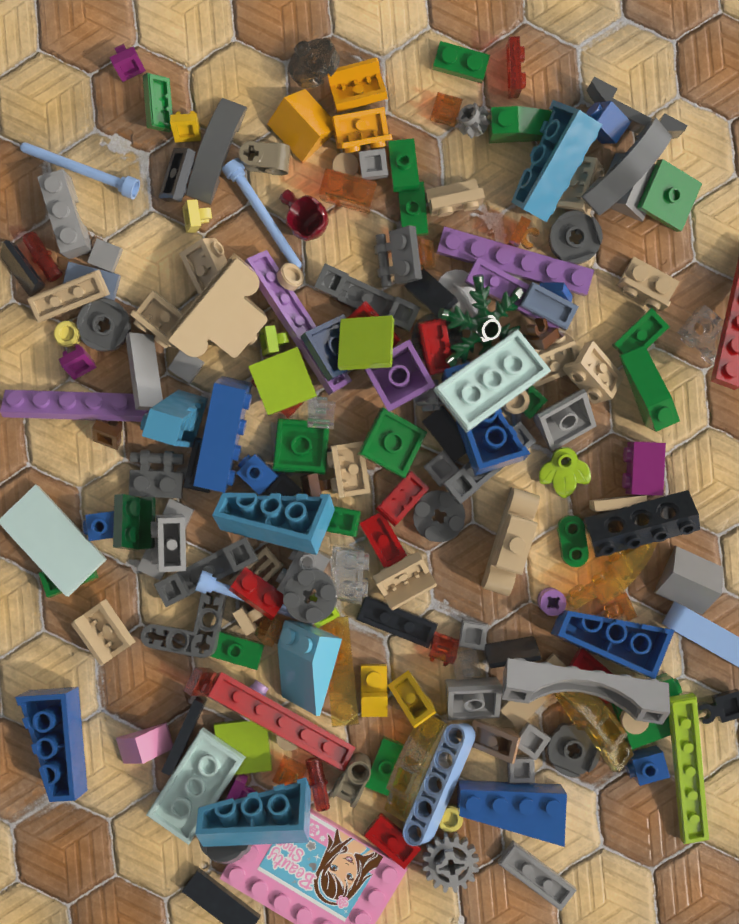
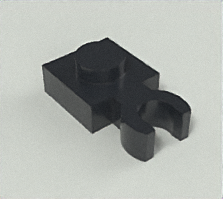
M738 689L712 695L713 703L711 704L707 702L697 703L698 710L707 709L708 711L706 716L699 718V721L703 724L713 722L715 717L721 723L739 718Z

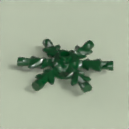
M477 274L473 276L475 291L470 290L469 292L470 296L477 302L471 304L478 309L477 315L470 318L468 310L466 309L463 314L457 305L454 307V312L444 308L439 310V319L451 321L448 325L449 329L460 326L459 331H462L468 327L471 332L469 338H460L463 343L451 346V349L455 350V352L445 360L449 367H453L460 358L465 363L469 350L472 353L474 352L475 343L479 342L482 344L483 347L478 354L482 355L493 347L491 345L492 340L499 337L500 341H502L517 329L520 330V326L509 329L510 323L503 327L499 323L501 317H509L506 312L518 309V306L514 303L525 294L520 287H516L510 296L505 291L501 303L499 304L496 301L495 311L489 312L487 306L491 299H487L490 286L488 285L484 288L483 274Z

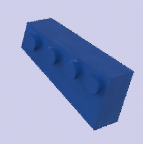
M470 362L445 369L441 377L442 382ZM501 409L467 433L455 419L475 476L524 461L530 455L526 446H523L518 439L512 425L510 426L503 416Z
M221 376L214 382L193 486L225 493L229 485L233 486L236 471L232 469L234 461L239 460L241 445L238 444L240 435H244L247 420H244L252 400V394H250L252 382Z
M564 610L558 615L550 634L644 677L656 679L675 630Z
M79 687L28 690L16 696L17 705H21L24 714L22 720L25 729L28 728L33 742L31 744L33 754H37L41 766L39 772L49 802L77 800L88 791Z
M458 780L457 809L460 817L565 847L567 793L561 784Z

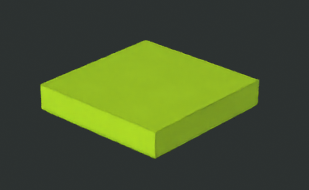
M392 315L341 319L338 352L339 370L392 367L394 318Z
M298 347L248 366L268 416L317 397Z
M246 719L214 724L215 736L246 756L235 775L272 771L268 730Z

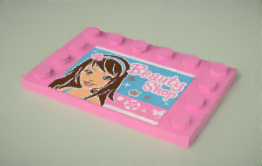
M310 808L309 843L252 845L251 850L241 859L227 864L220 879L294 924H375L408 869L407 867L403 869L379 848Z

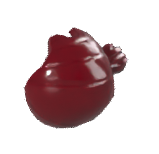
M289 189L284 191L279 199L290 208L285 220L293 234L304 241L314 240L322 236L329 223L327 210L322 203L309 195L297 199Z

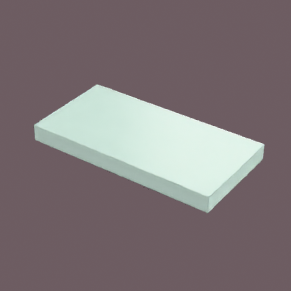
M517 329L439 384L433 391L467 433L542 379L551 370Z
M36 484L0 518V525L65 596L69 597L107 560L41 487Z
M202 728L146 815L189 845L196 833L198 808L217 803L246 756L205 728Z

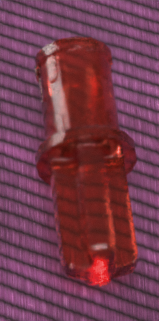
M35 231L24 234L22 240L33 256V263L38 264L48 282L59 279L63 272L60 271L53 260L51 250L46 249Z
M312 757L305 760L309 775V786L312 788L316 810L323 812L330 809L326 788L328 779H325L322 760Z

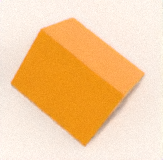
M306 89L284 97L267 123V126L284 144L290 146V151L302 163L334 135L332 117Z

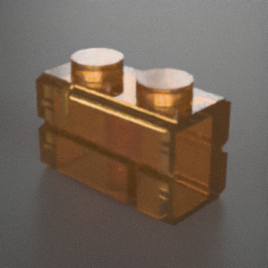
M326 168L319 190L320 201L355 211L359 209V212L370 214L377 191V182Z

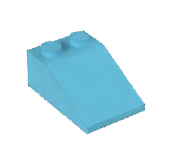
M285 620L278 642L282 697L308 712L320 716L342 638L308 623Z

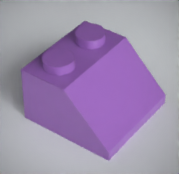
M410 339L393 348L392 367L365 369L388 412L435 387Z

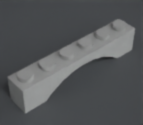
M508 658L503 670L502 700L529 704L537 698L552 693L582 692L598 696L615 704L636 721L663 724L670 714L669 683L659 682L657 679L633 678L627 674H607L601 670H581L575 666L562 667L549 662L536 663L526 661L523 658Z

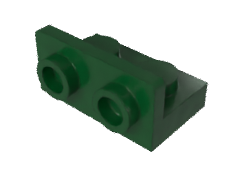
M126 494L114 495L113 548L136 551L155 547V538H151V522H155V497H135Z

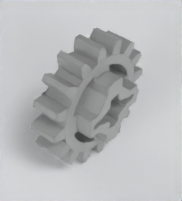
M444 832V839L442 840L435 836V844L427 843L426 846L429 852H423L422 855L423 860L426 861L422 863L423 871H428L426 873L427 881L434 879L433 887L436 889L441 884L445 893L449 887H452L454 893H457L459 885L467 889L466 881H475L472 872H479V867L476 864L479 862L478 854L474 853L476 851L474 844L468 845V838L466 836L459 840L458 833L456 832L453 838H449L447 832ZM448 860H453V864L448 865Z

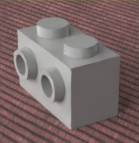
M155 515L156 522H151V538H156V548H151L152 564H157L158 572L186 571L184 515Z
M293 549L289 557L293 561L288 570L283 568L276 580L280 584L277 591L284 594V588L288 580L305 569L324 571L331 557L321 551L314 555ZM313 589L310 591H304L303 594L306 596V602L309 596L311 595Z

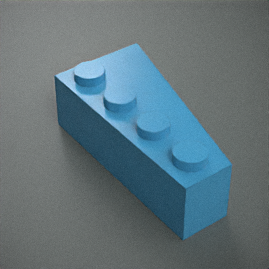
M552 100L549 107L553 111L549 122L544 121L540 132L543 133L540 144L537 147H533L530 154L531 166L524 170L511 203L545 222L554 213L558 201L569 187L570 180L577 168L582 164L585 154L596 140L598 132L603 125L581 110Z
M178 389L150 408L148 414H144L140 429L143 430L142 436L173 446L192 448L194 438L198 435L208 398Z
M222 493L212 516L220 530L317 555L335 508L330 494H320V497H311L307 494L281 496L280 493H270V496H257L256 493Z
M307 778L298 779L296 783L286 786L284 784L273 786L274 789L258 793L256 791L248 793L247 797L233 800L231 798L199 807L195 835L203 847L309 843L311 789Z

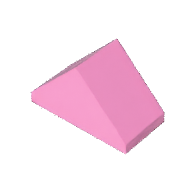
M167 723L116 738L123 764H143L170 751L173 747Z

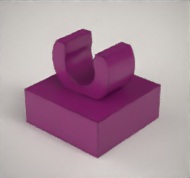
M123 43L114 48L117 54L111 56L110 60L122 82L146 71L134 46L126 49Z
M79 344L75 345L76 350L70 353L65 350L63 357L59 358L61 367L74 380L97 368L94 360Z
M237 775L225 800L231 798L233 800L247 797L248 793L256 792L253 788L245 786L248 779L247 775Z

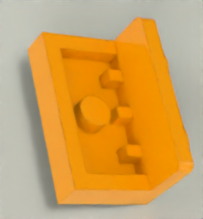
M378 58L364 60L327 71L330 91L337 112L388 99L387 90L380 73Z
M384 107L331 116L337 149L344 148L345 153L361 151L360 145L370 144V148L386 146L385 141L392 140V134H388Z

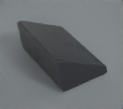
M5 240L0 256L28 296L32 297L45 288V283L18 246L9 240Z
M533 636L485 644L486 663L491 669L504 667L508 658H523L530 662L540 661L541 659L536 639Z

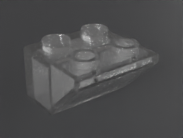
M333 544L331 578L337 589V601L362 604V597H368V578H363V570H369V552H364V546Z

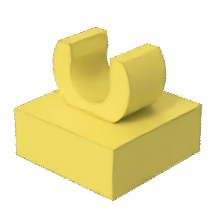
M187 200L182 207L186 233H196L201 224L209 223V219H212L211 208L199 209L198 200Z

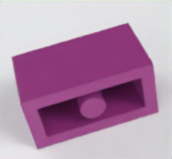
M628 442V447H625L623 451V460L627 462V470L622 476V487L626 489V494L664 495L666 443Z

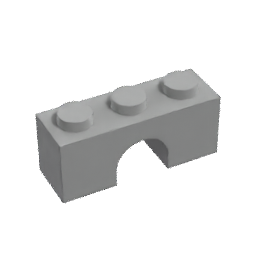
M63 169L38 176L37 178L60 253L68 259L91 253L93 246L87 227L82 223L77 211L76 203H79L72 178Z

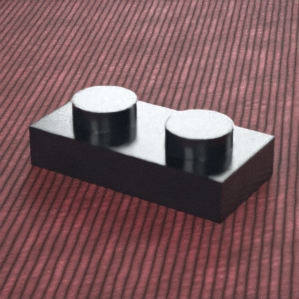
M173 148L159 194L160 199L166 202L182 201L187 191L186 185L189 175L194 166L195 151L189 148Z

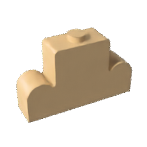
M233 253L167 333L168 341L190 357L203 355L208 348L207 340L214 342L233 358L238 357L248 344L252 345L258 339L260 329L268 320L264 311L246 297L253 295L259 288V278L253 268Z
M511 487L481 582L483 589L505 596L511 594L516 574L522 575L538 525L533 519L538 509L539 495Z

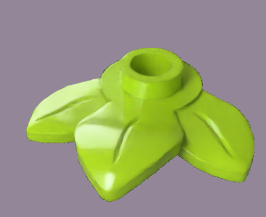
M569 447L557 449L553 453L551 461L545 463L539 471L540 484L553 483L556 493L562 498L570 496L575 490L577 483L589 484L591 480L588 465L584 461L579 460L575 451ZM564 457H569L567 464H561V460Z

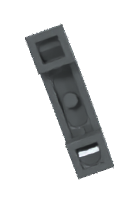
M596 77L592 79L586 90L594 103L612 101L631 121L627 127L628 130L639 134L652 120V118L614 99L617 88ZM665 113L659 119L661 124L672 135V139L679 138L688 126Z
M225 98L221 99L198 150L186 196L209 205L212 204L220 183V173L235 133L239 132L247 111L246 106Z
M656 117L635 137L637 141L605 176L599 177L581 196L597 215L603 214L622 198L645 175L666 149L672 139V135Z
M326 263L314 286L320 292L354 309H357L362 303L367 301L379 316L392 315L394 326L409 332L421 308L398 296L394 297L352 278L348 273Z
M521 421L513 426L518 439L527 449L536 442ZM469 461L446 480L443 485L460 505L504 467L475 476Z
M244 537L186 567V571H178L155 583L154 586L165 607H168L197 592L195 589L202 570L212 573V577L217 578L216 581L258 561V558L248 538Z

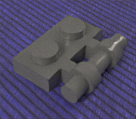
M409 225L390 231L389 243L386 241V234L375 235L376 245L374 250L375 255H378L379 261L377 274L378 278H381L382 288L392 286V276H394L395 284H405L422 279L416 226ZM388 253L392 254L393 266H389Z
M150 450L130 453V462H140L141 467L140 470H130L129 495L183 498L184 472H174V464L183 465L184 454H174V451L151 453ZM151 463L164 464V471H150Z

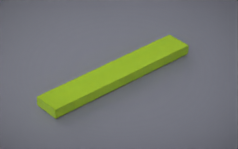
M694 693L669 697V723L680 839L683 844L709 840L697 697Z

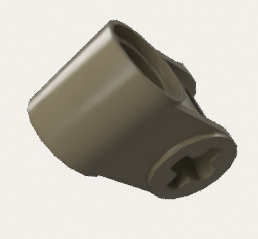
M248 141L240 147L239 157L246 171L281 176L289 173V145L275 142ZM250 153H255L253 161L248 160Z
M356 753L351 756L345 771L336 780L330 794L333 798L337 796L350 803L352 808H355L371 775V760L366 754ZM361 764L366 770L359 773L353 770V766Z

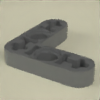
M207 591L206 594L201 593L194 631L150 624L141 632L142 643L149 648L198 658L212 656L217 649L227 596L221 594L220 597L214 599L213 605H219L217 610L205 608L206 604H212L213 598ZM208 612L213 613L216 617L215 624L210 628L206 627L203 623V617ZM156 629V634L167 635L166 640H154L152 643L149 632H154ZM200 630L205 632L213 631V636L207 635L206 643L210 645V648L202 653V648L198 647V643L204 641L205 634H200ZM178 633L185 637V645L180 649L173 645V637Z

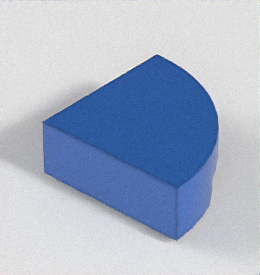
M564 282L540 283L541 287L572 302L573 295Z

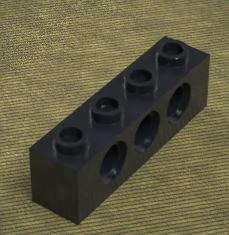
M689 490L584 518L595 558L609 556L626 549H635L653 542H662L668 538L688 535L700 530L699 513Z

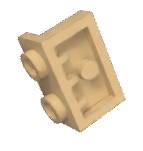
M584 156L582 164L574 173L569 187L562 194L556 208L578 210L590 216L592 208L581 196L599 177H604V168L598 158Z
M202 238L179 253L198 294L204 290L227 262L224 248L216 238Z
M633 257L617 286L622 288V293L631 298L638 297L645 301L644 304L648 308L658 311L659 309L664 310L669 307L671 303L669 300L680 281Z
M559 333L560 337L545 350L534 349L551 370L546 376L533 384L534 387L567 375L563 371L564 365L577 359L579 353L575 340L567 333Z
M594 341L585 343L577 359L574 362L565 364L563 367V371L577 387L587 392L588 399L593 404L613 399L624 379V376Z

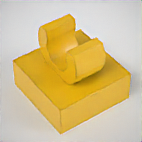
M191 111L190 114L177 112L175 115H170V124L175 143L201 141V130L197 113Z

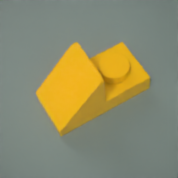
M361 664L362 717H388L387 664Z
M409 670L387 685L414 728L436 713L431 699L423 692Z

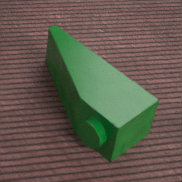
M522 106L491 107L488 115V120L490 121L488 125L489 144L541 141L543 133L540 132L544 121L549 122L553 111Z
M641 345L619 355L644 425L657 432L680 422L673 399L646 346Z

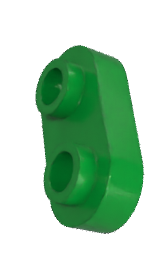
M564 516L557 525L561 557L567 565L581 567L589 558L585 525L577 516ZM570 524H574L576 526V531L574 533L568 532V526ZM574 550H579L580 556L577 559L572 558Z

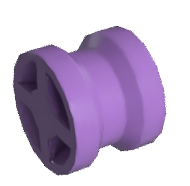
M545 588L541 590L537 597L539 608L547 615L557 616L566 608L567 603L564 594L555 588Z

